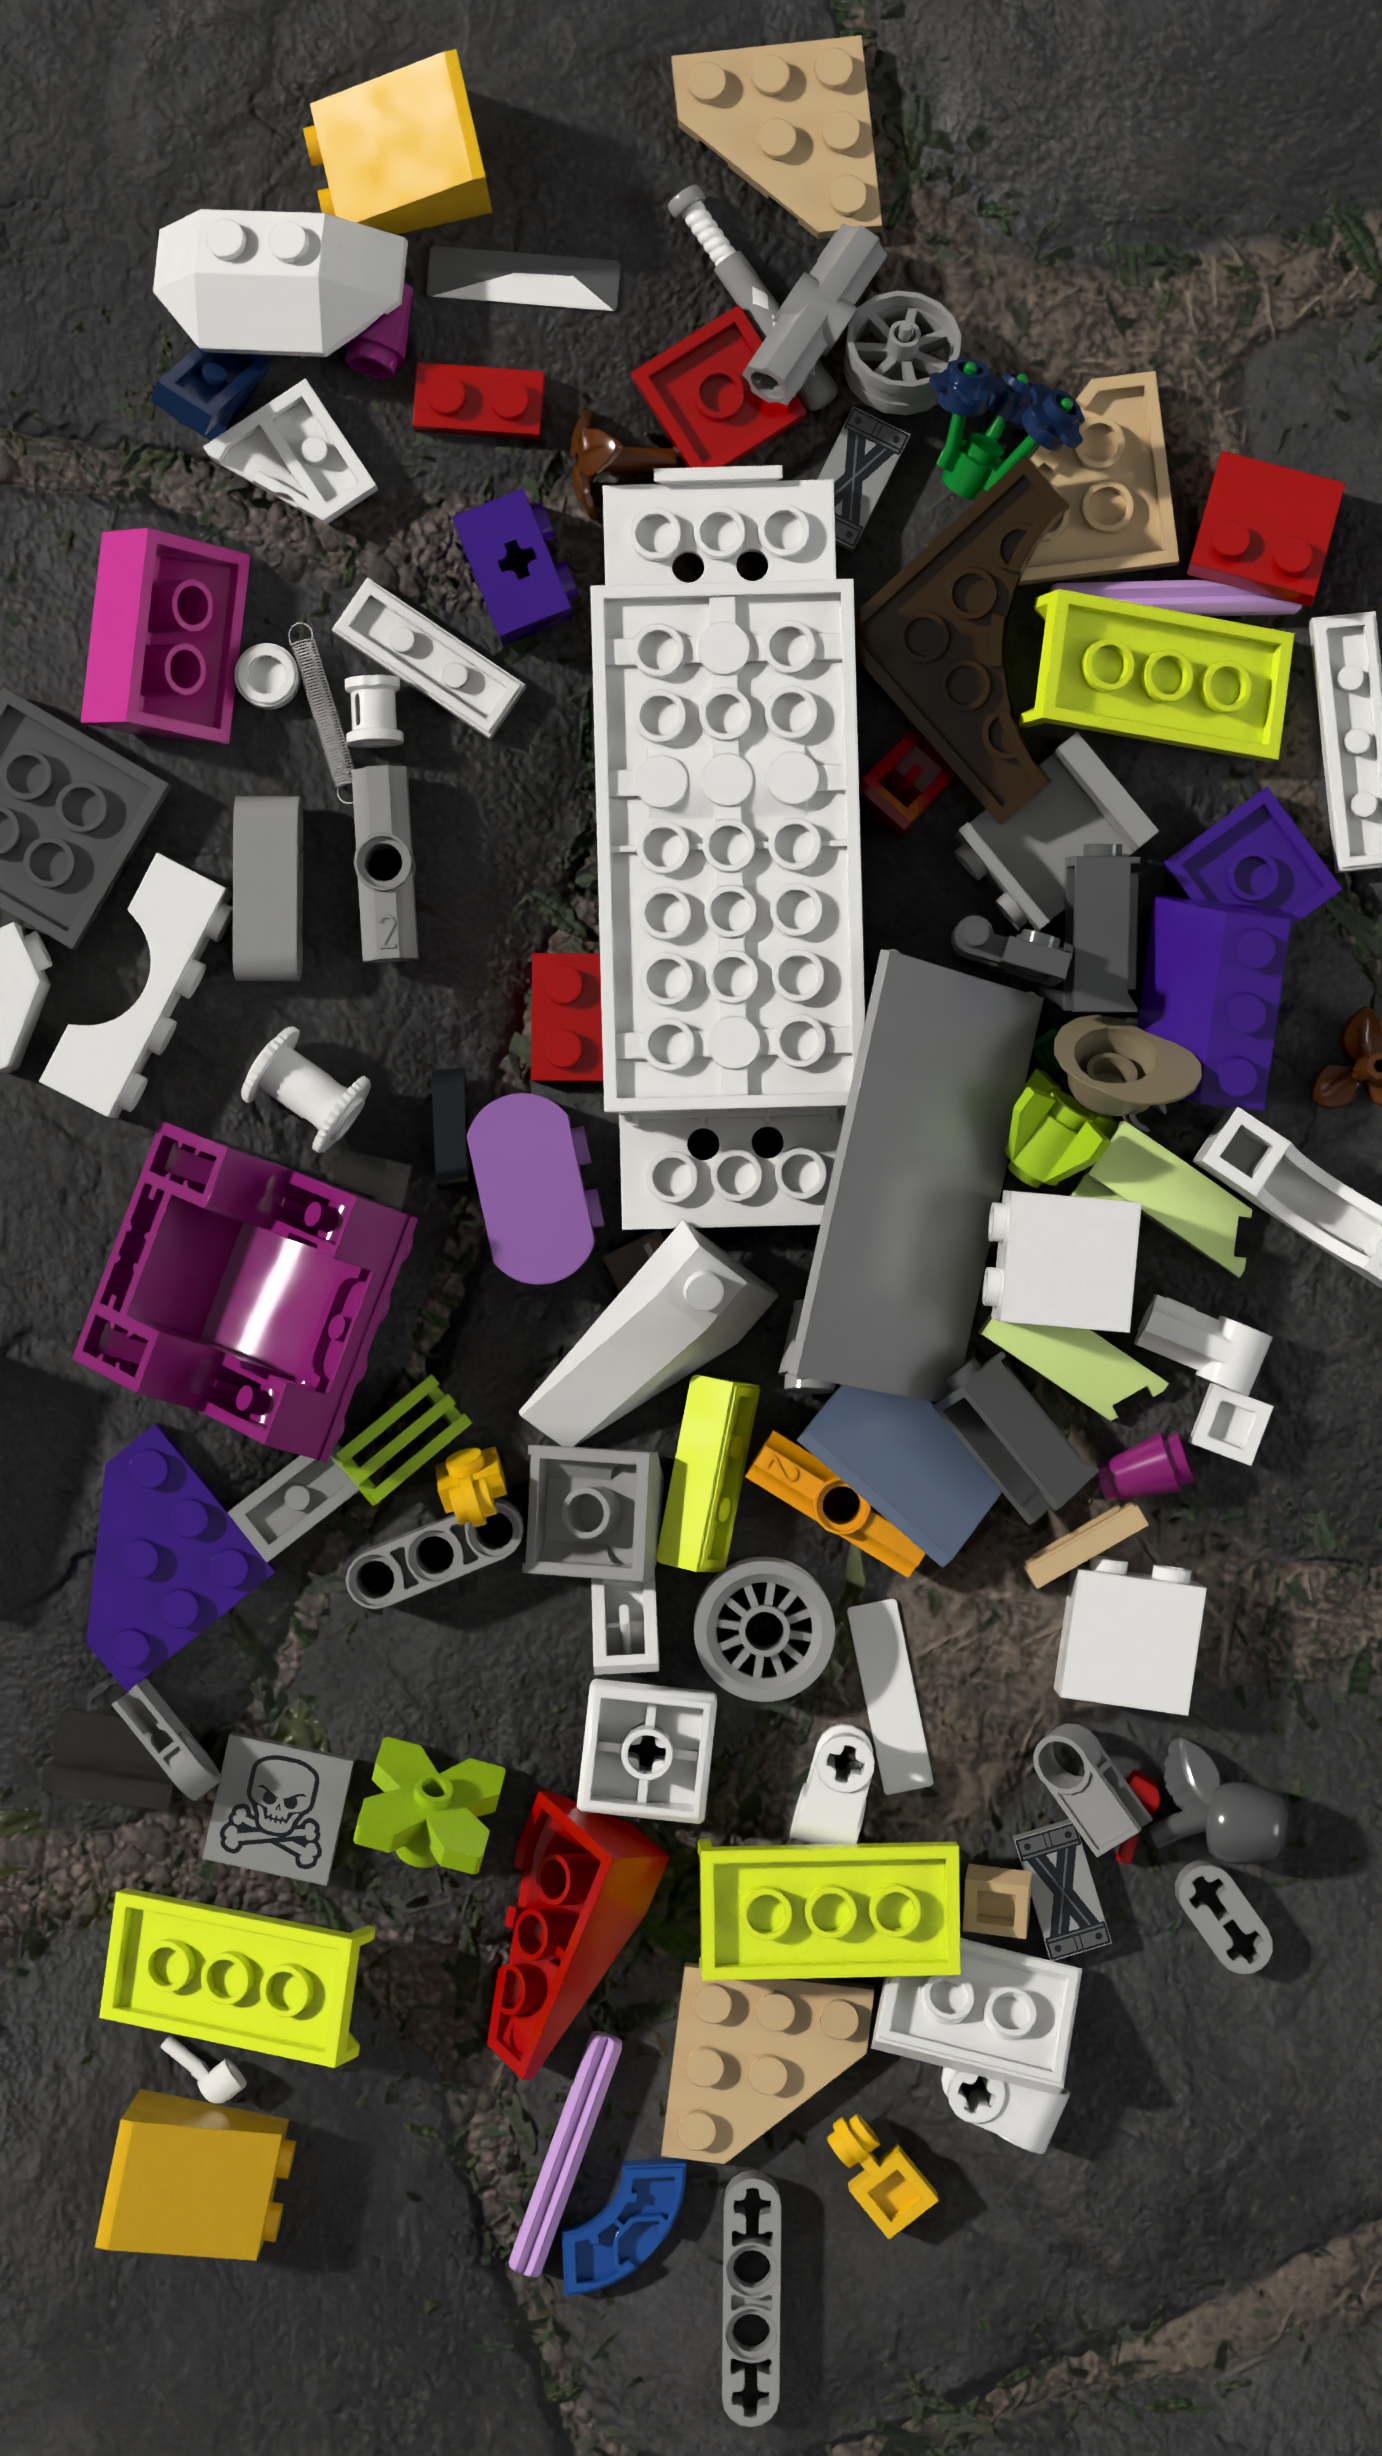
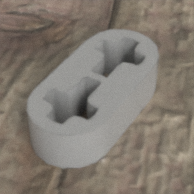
M1196 1860L1186 1865L1179 1872L1176 1879L1175 1895L1180 1906L1228 1970L1238 1974H1252L1261 1970L1269 1962L1273 1952V1940L1267 1927L1230 1875L1217 1863L1209 1860ZM1200 1876H1203L1209 1883L1218 1878L1221 1881V1884L1214 1891L1225 1908L1215 1915L1202 1899L1191 1903L1189 1900L1196 1893L1192 1882ZM1232 1919L1246 1935L1251 1934L1255 1930L1258 1934L1251 1941L1255 1951L1246 1958L1239 1951L1233 1952L1230 1955L1226 1952L1232 1947L1233 1941L1223 1926Z

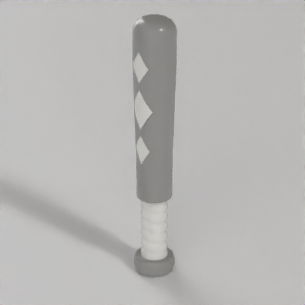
M691 185L678 193L669 202V212L675 219L683 218L687 226L691 228L698 242L703 245L705 252L710 255V259L715 263L714 272L736 304L740 305L763 342L776 324L773 319L781 306L759 278L741 251H736L724 236L723 231L718 228V224L712 219L711 214L703 204L706 198L703 190L698 185ZM818 359L810 376L797 393V397L803 406L810 411H817L828 405L838 392L836 382L820 359Z

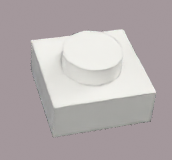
M1210 1383L1188 1442L1251 1466L1274 1406Z

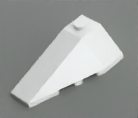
M682 1220L519 1410V1414L559 1445L575 1447L738 1344L779 1295L768 1284L685 1220Z

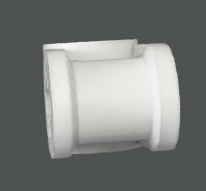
M838 1724L831 1726L822 1733L817 1742L807 1781L803 1784L797 1801L789 1838L810 1844L857 1843L875 1762L870 1739L862 1729L852 1724ZM844 1745L854 1747L855 1757L860 1762L849 1761L846 1770L837 1769L835 1767V1757L831 1754L840 1755Z
M943 2067L941 2076L943 2091L948 2097L951 2108L958 2117L966 2122L996 2133L1003 2139L1023 2149L1039 2154L1045 2153L1070 2096V2092L1067 2089L1063 2088L1059 2096L981 2076L986 2088L983 2091L973 2089L969 2096L965 2097L961 2084L963 2082L974 2084L978 2075Z

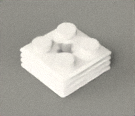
M603 1679L592 1680L588 1696L577 1808L583 1812L701 1824L705 1819L717 1695L712 1691ZM645 1735L655 1737L656 1746L666 1750L665 1756H654L652 1766L639 1765V1754L629 1752V1746L640 1744L642 1736Z

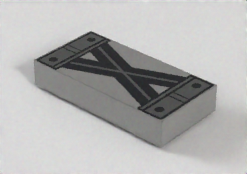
M854 406L817 479H834L835 544L852 553L911 435Z
M1067 1819L1012 1836L1022 1870L1032 1872L1031 1900L1050 1961L1052 1962L1111 1944L1112 1941L1080 1835L1071 1820Z

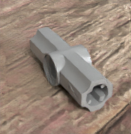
M842 224L838 232L834 233L818 257L817 263L809 274L804 272L773 319L776 324L742 373L749 382L753 393L768 403L777 402L788 406L793 397H796L813 371V367L820 356L826 357L857 311L858 308L854 305L888 254L881 247L878 236L862 225L853 227Z
M381 765L351 769L356 840L354 867L358 876L363 962L392 963L419 960L414 883L416 863L412 850L408 768L406 766ZM385 848L394 849L399 852L402 858V868L396 877L388 881H377L370 876L368 867L373 854Z

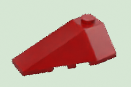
M551 1791L538 1792L517 1844L514 1868L523 1870L518 1904L508 1905L505 1926L514 1929L509 1963L498 1969L487 2045L522 2080H532L642 1921L649 1909L670 1858L632 1823L609 1814L580 1811L577 1808L576 1801Z

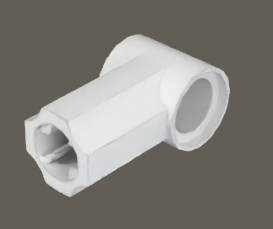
M1154 1294L1142 1318L1134 1344L1197 1370L1195 1375L1249 1396L1273 1337L1226 1317L1219 1316V1319H1215L1183 1303Z

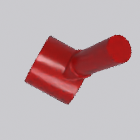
M1132 1770L1125 1780L1147 1812L1152 1816L1160 1802L1158 1785L1155 1780L1138 1770ZM1140 1832L1120 1843L1116 1856L1117 1861L1131 1864Z

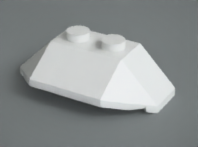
M200 209L159 230L153 292L203 352L327 357L366 330L382 314L385 313L387 315L402 305L408 241L405 237L327 213Z

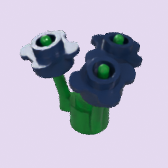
M962 358L949 361L946 370L941 373H932L929 379V385L939 391L937 396L939 405L953 413L946 445L936 462L939 467L945 469L941 476L943 483L955 494L965 499L976 501L1024 456L1029 457L1039 445L1051 451H1058L1064 445L1070 448H1077L1083 442V437L1079 433V427L1085 421L1078 403L1062 390L1055 389L1051 391L1046 385L1041 383L1033 385L1028 382V377L1025 374L1017 376L1005 371L1001 378L998 375L989 374V368L985 364L973 359ZM988 409L996 414L985 435L972 433L967 440H962L967 416H979ZM1010 421L1024 427L1029 435L1003 462L1001 457L1004 454V449L997 441L1006 424Z

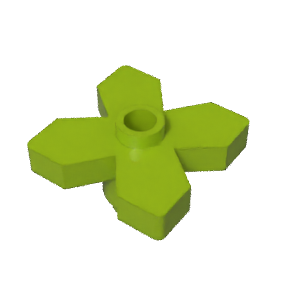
M385 1737L382 1740L372 1776V1781L384 1793L364 1798L353 1841L357 1845L387 1853L396 1851L402 1861L414 1867L428 1868L439 1864L441 1867L476 1875L480 1871L490 1830L477 1817L496 1811L506 1770L502 1766L469 1758L439 1774L421 1745Z

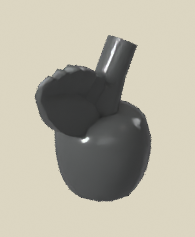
M1174 1738L1168 1746L1167 1753L1169 1755L1165 1758L1164 1762L1166 1768L1164 1771V1782L1166 1783L1167 1794L1173 1798V1802L1182 1811L1147 1826L1157 1848H1162L1183 1837L1206 1832L1209 1852L1216 1859L1225 1863L1254 1864L1277 1857L1284 1848L1287 1834L1288 1812L1284 1800L1275 1793L1255 1784L1240 1781L1222 1784V1778L1215 1762L1205 1751L1187 1739Z

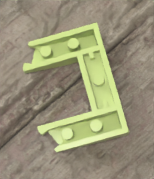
M1126 1121L1118 1122V1125L1108 1138L1112 1143L1099 1161L1087 1168L1069 1196L1141 1202V1214L1234 1276L1240 1278L1245 1270L1246 1258L1234 1256L1238 1218H1251L1252 1209ZM991 1312L978 1331L979 1334L1110 1421L1118 1418L1113 1408L1114 1404L1144 1387L1154 1397L1163 1392L1169 1384L1090 1329L1000 1322L991 1318Z

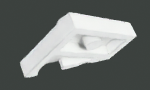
M306 379L203 446L214 462L324 525L378 491L375 482Z

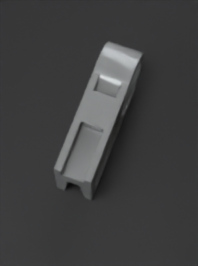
M147 1678L136 1684L129 1692L111 1704L174 1784L188 1798L197 1801L222 1781L220 1772L212 1759Z
M1066 1723L1057 1726L1037 1744L1033 1761L1040 1780L1047 1786L1096 1857L1139 1833L1142 1830L1141 1827L1153 1820L1106 1754L1099 1740L1090 1730L1078 1724ZM1054 1741L1064 1742L1072 1746L1080 1754L1084 1763V1776H1074L1066 1772L1058 1764L1053 1751Z

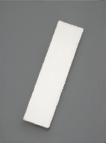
M1376 611L1315 617L1308 622L1335 873L1381 869L1382 668Z

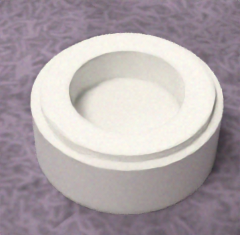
M261 643L250 647L240 656L235 667V683L241 695L251 705L264 710L278 709L288 704L298 692L301 677L298 665L292 655L283 647L272 643Z

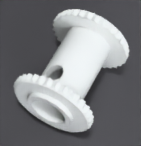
M294 1026L287 1027L264 1047L252 1064L242 1086L241 1097L242 1100L250 1103L259 1097L261 1093L266 1092L295 1114L311 1122L319 1130L312 1143V1149L318 1153L325 1152L354 1123L364 1106L371 1083L368 1078L363 1076L357 1079L349 1088L340 1085L328 1073L294 1050L298 1042L300 1030Z

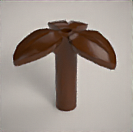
M584 409L572 434L570 455L575 458L576 464L572 468L571 478L578 502L588 517L595 521L599 520L592 499V483L597 475L602 472L654 474L653 469L676 468V452L673 448L623 447L621 442L610 434L598 429H590L591 421L596 411Z
M1364 1006L1349 1017L1344 1024L1339 1043L1345 1054L1353 1061L1351 1065L1327 1063L1316 1073L1312 1081L1310 1100L1317 1106L1326 1109H1336L1349 1105L1357 1092L1359 1084L1365 1083L1372 1102L1382 1107V1053H1379L1382 1050V1022L1372 1008Z

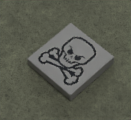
M232 1731L227 1742L220 1774L222 1781L218 1783L202 1859L327 1886L356 1758Z

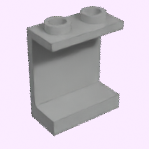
M1078 732L1059 746L1048 759L1040 764L1052 780V783L1006 824L1000 825L986 809L973 821L967 822L954 835L956 841L961 845L954 851L957 859L975 880L979 881L984 876L989 879L1001 894L995 900V904L1017 930L1027 925L1030 930L1039 931L1064 910L1065 857L1083 856L1084 844H1122V857H1129L1159 832Z

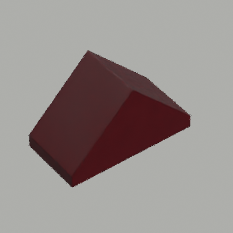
M914 727L859 783V804L900 839L957 774L922 733Z

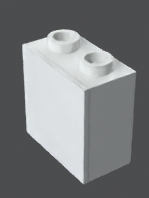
M1003 1190L1002 1203L993 1202L989 1216V1241L998 1242L996 1268L986 1267L983 1282V1305L992 1306L991 1318L1000 1322L1130 1333L1142 1203Z
M1094 1556L1089 1559V1566L1080 1564L1070 1571L1054 1682V1690L1062 1698L1188 1716L1207 1588L1197 1581L1190 1580L1191 1570L1155 1564L1153 1565L1152 1575L1127 1571L1128 1561Z

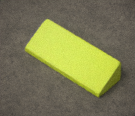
M694 1375L690 1379L656 1554L659 1563L694 1572H723L726 1569L759 1399V1385L704 1375Z

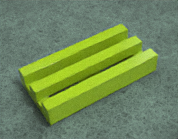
M432 1374L332 1457L372 1506L379 1503L472 1424L465 1413L461 1415L454 1407L456 1403L450 1395L447 1394L445 1396L438 1388L439 1382ZM426 1396L433 1407L364 1465L359 1467L352 1457ZM442 1416L448 1422L449 1426L380 1485L376 1487L368 1478L439 1417Z

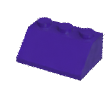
M1153 895L1136 1027L1179 1044L1191 1051L1201 1063L1202 1080L1196 1090L1184 1097V1100L1199 1104L1264 1111L1291 918L1282 909Z

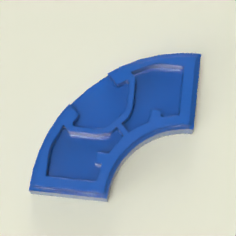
M686 2159L623 2160L621 2181L608 2205L594 2217L584 2222L562 2227L564 2296L584 2294L612 2285L637 2270L638 2265L654 2252L662 2240L667 2237L679 2213L686 2183Z

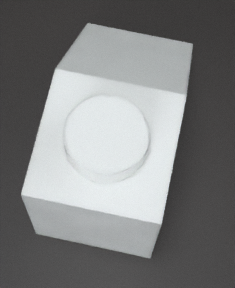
M15 922L0 928V1072L6 1074L20 1068L51 986L44 969L51 967L52 961L42 938L37 931L28 934L24 926Z

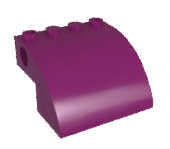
M160 1121L72 1360L138 1394L200 1411L264 1445L327 1463L334 1444L339 1441L345 1427L344 1416L356 1384L365 1375L368 1363L367 1355L378 1325L389 1311L390 1293L401 1263L411 1252L413 1245L412 1234L418 1218L276 1162L176 1125Z

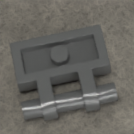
M972 915L965 917L958 923L950 935V946L956 956L992 967L994 971L1052 988L1066 979L1073 955L1072 953L1058 950L1059 938L1038 931L1023 929L1022 935L1017 934V937L1009 936L1008 938L994 934L992 925L981 916Z

